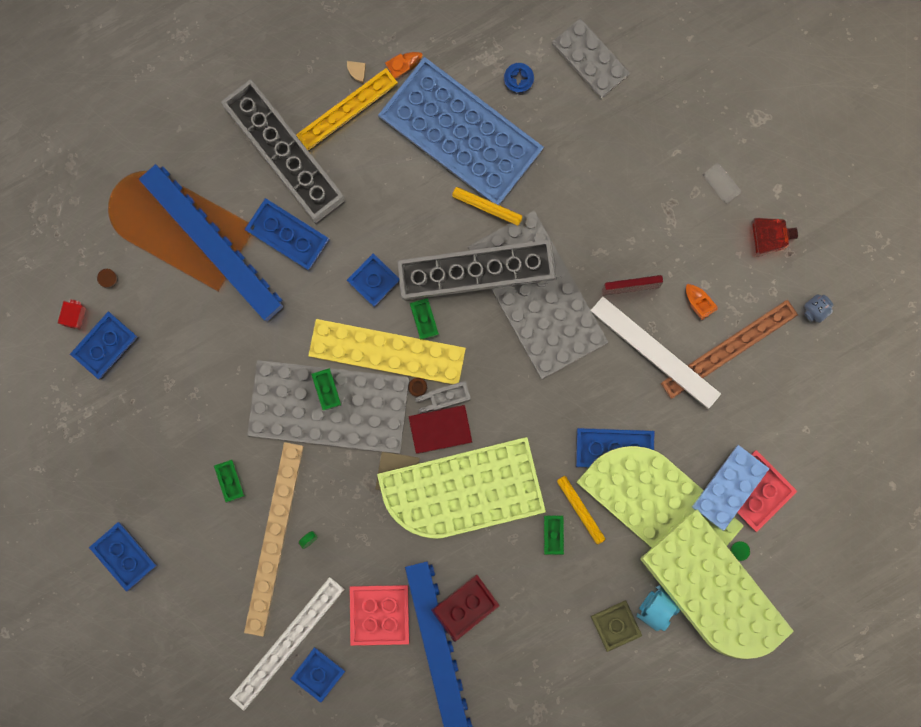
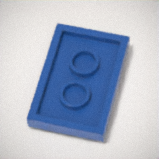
M108 311L70 355L100 380L137 339V336Z
M117 522L89 547L126 592L157 566L120 522Z

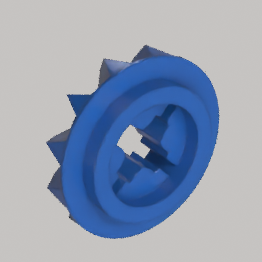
M524 63L510 65L504 74L505 85L509 90L516 93L525 92L531 88L534 81L532 69ZM519 71H521V77L524 80H521L519 85H517V80L514 77H517Z

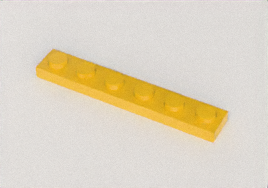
M385 68L297 133V138L309 151L398 85V82L388 69Z

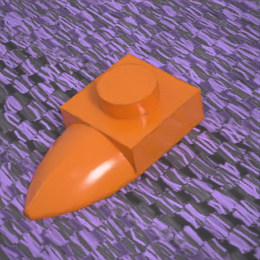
M420 52L399 54L385 62V65L396 80L413 70L420 62L423 54Z
M691 284L686 285V294L691 308L701 320L717 311V305L705 291Z

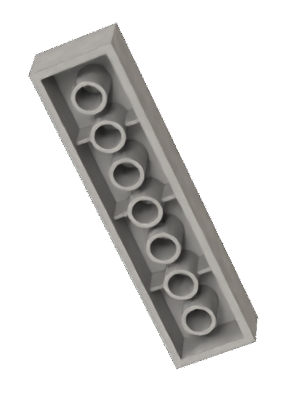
M251 79L221 101L224 109L315 224L345 201L343 194Z
M550 240L397 261L401 296L404 300L556 280L552 242Z

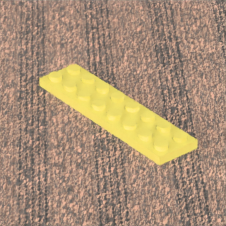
M316 319L308 356L453 385L460 381L466 348Z

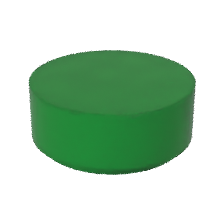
M311 531L303 536L298 544L302 549H305L318 536L314 531Z
M735 542L730 548V551L738 561H744L750 555V547L745 542Z

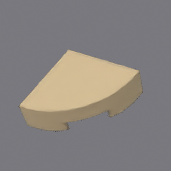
M347 61L350 75L356 81L364 83L366 63Z

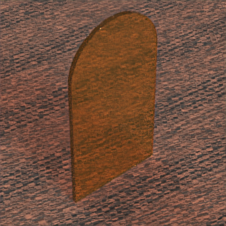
M147 171L135 172L123 178L112 190L108 203L109 218L116 232L132 244L219 292L226 277L139 180ZM182 186L183 189L180 191L184 195L189 194L195 201L193 204L197 210L201 208L207 214L205 219L209 223L214 222L220 229L218 232L222 238L226 236L232 242L230 247L234 251L239 250L241 253L251 235L245 230L249 222Z

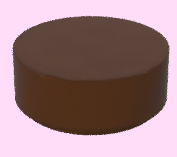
M103 269L98 273L97 281L104 288H112L117 283V275L111 269Z
M414 378L409 382L408 390L414 397L425 395L427 383L422 378Z

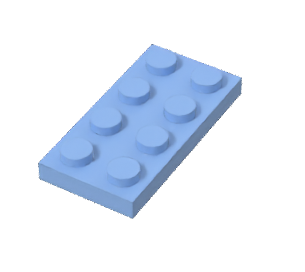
M737 445L693 504L692 508L694 510L698 509L702 516L724 531L770 468Z

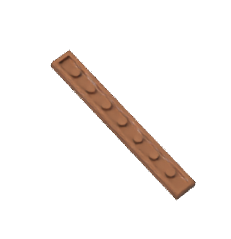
M787 299L687 366L701 378H704L798 316V314ZM670 377L660 383L670 399L685 391Z

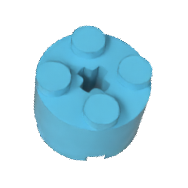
M658 585L655 587L658 590L655 593L651 591L641 604L639 609L642 612L641 614L637 613V618L655 631L660 629L665 631L671 623L669 620L673 614L677 615L680 609L663 587Z

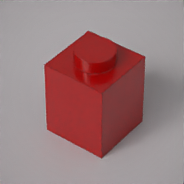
M70 299V302L63 301L58 324L80 330L86 308L81 305V302Z

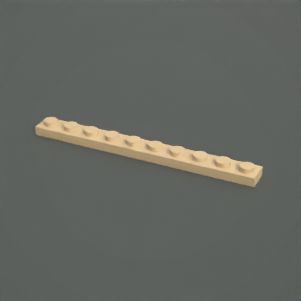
M286 442L283 445L244 633L262 637L265 634L304 447L301 445Z

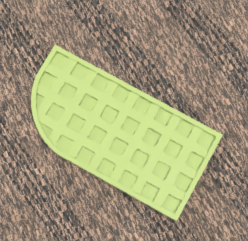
M527 437L377 474L383 501L390 515L403 528L422 537L444 538L546 512Z
M637 446L621 447L606 452L598 457L576 482L651 548L694 511L692 506L704 491L664 455L652 449ZM734 517L726 529L722 531L706 519L726 546L744 527Z
M698 509L689 514L640 558L705 642L725 656L737 659L762 657L774 651L794 632Z

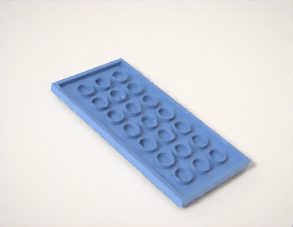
M425 57L378 114L379 118L480 195L498 205L501 204L544 149L541 144Z

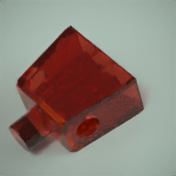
M754 218L751 222L756 257L784 250L789 246L788 240L798 239L797 227L786 228V221L784 219Z

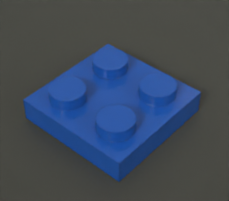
M373 253L347 279V282L375 307L400 282V279Z
M314 647L290 679L321 703L345 673V670Z

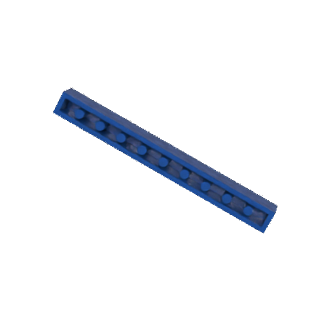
M155 164L139 180L266 322L269 321L284 307L281 304L283 301L276 292L272 294L269 291L270 285L263 278L260 280L255 275L257 270L251 264L248 266L243 261L245 257L239 250L234 251L230 247L232 242L226 236L223 238L218 233L220 229L214 222L209 223L205 219L207 214L201 208L196 209L193 205L195 201L189 194L184 195L180 191L183 188L176 180L171 181L168 177L170 173L164 166L160 168Z
M427 561L407 566L405 570L443 726L472 727L470 717L466 718L465 710H468L466 698L462 699L460 691H463L461 679L457 680L455 673L459 671L457 662L452 660L451 652H454L452 641H447V631L431 611L439 604L436 595H440L438 584H433L432 576H435L433 564L429 565Z

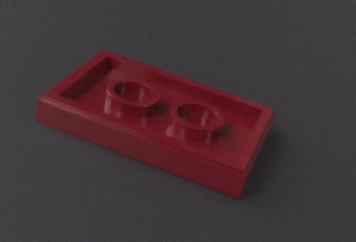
M657 275L606 282L602 288L603 296L658 289L663 284V276Z
M465 405L408 416L416 454L473 443Z
M475 575L431 611L452 640L456 642L500 605L479 576Z

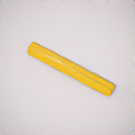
M455 187L452 196L458 200L515 225H519L522 221V215L459 187Z
M567 477L559 478L557 483L595 543L600 544L604 542V535Z

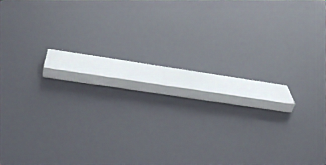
M602 297L590 310L593 315L708 410L720 397V392L607 299Z
M329 577L229 699L245 711L345 589Z

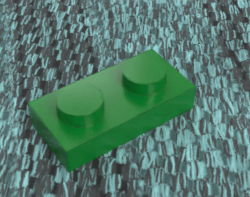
M428 298L410 303L420 340L439 335Z
M330 368L312 373L322 410L326 411L341 406Z
M229 460L214 465L225 502L245 497L234 461Z
M544 516V555H564V516Z

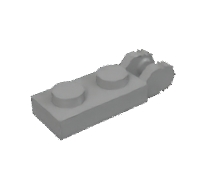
M466 381L436 389L415 398V402H423L429 398L432 401V405L421 407L418 410L419 414L431 410L436 411L471 400Z

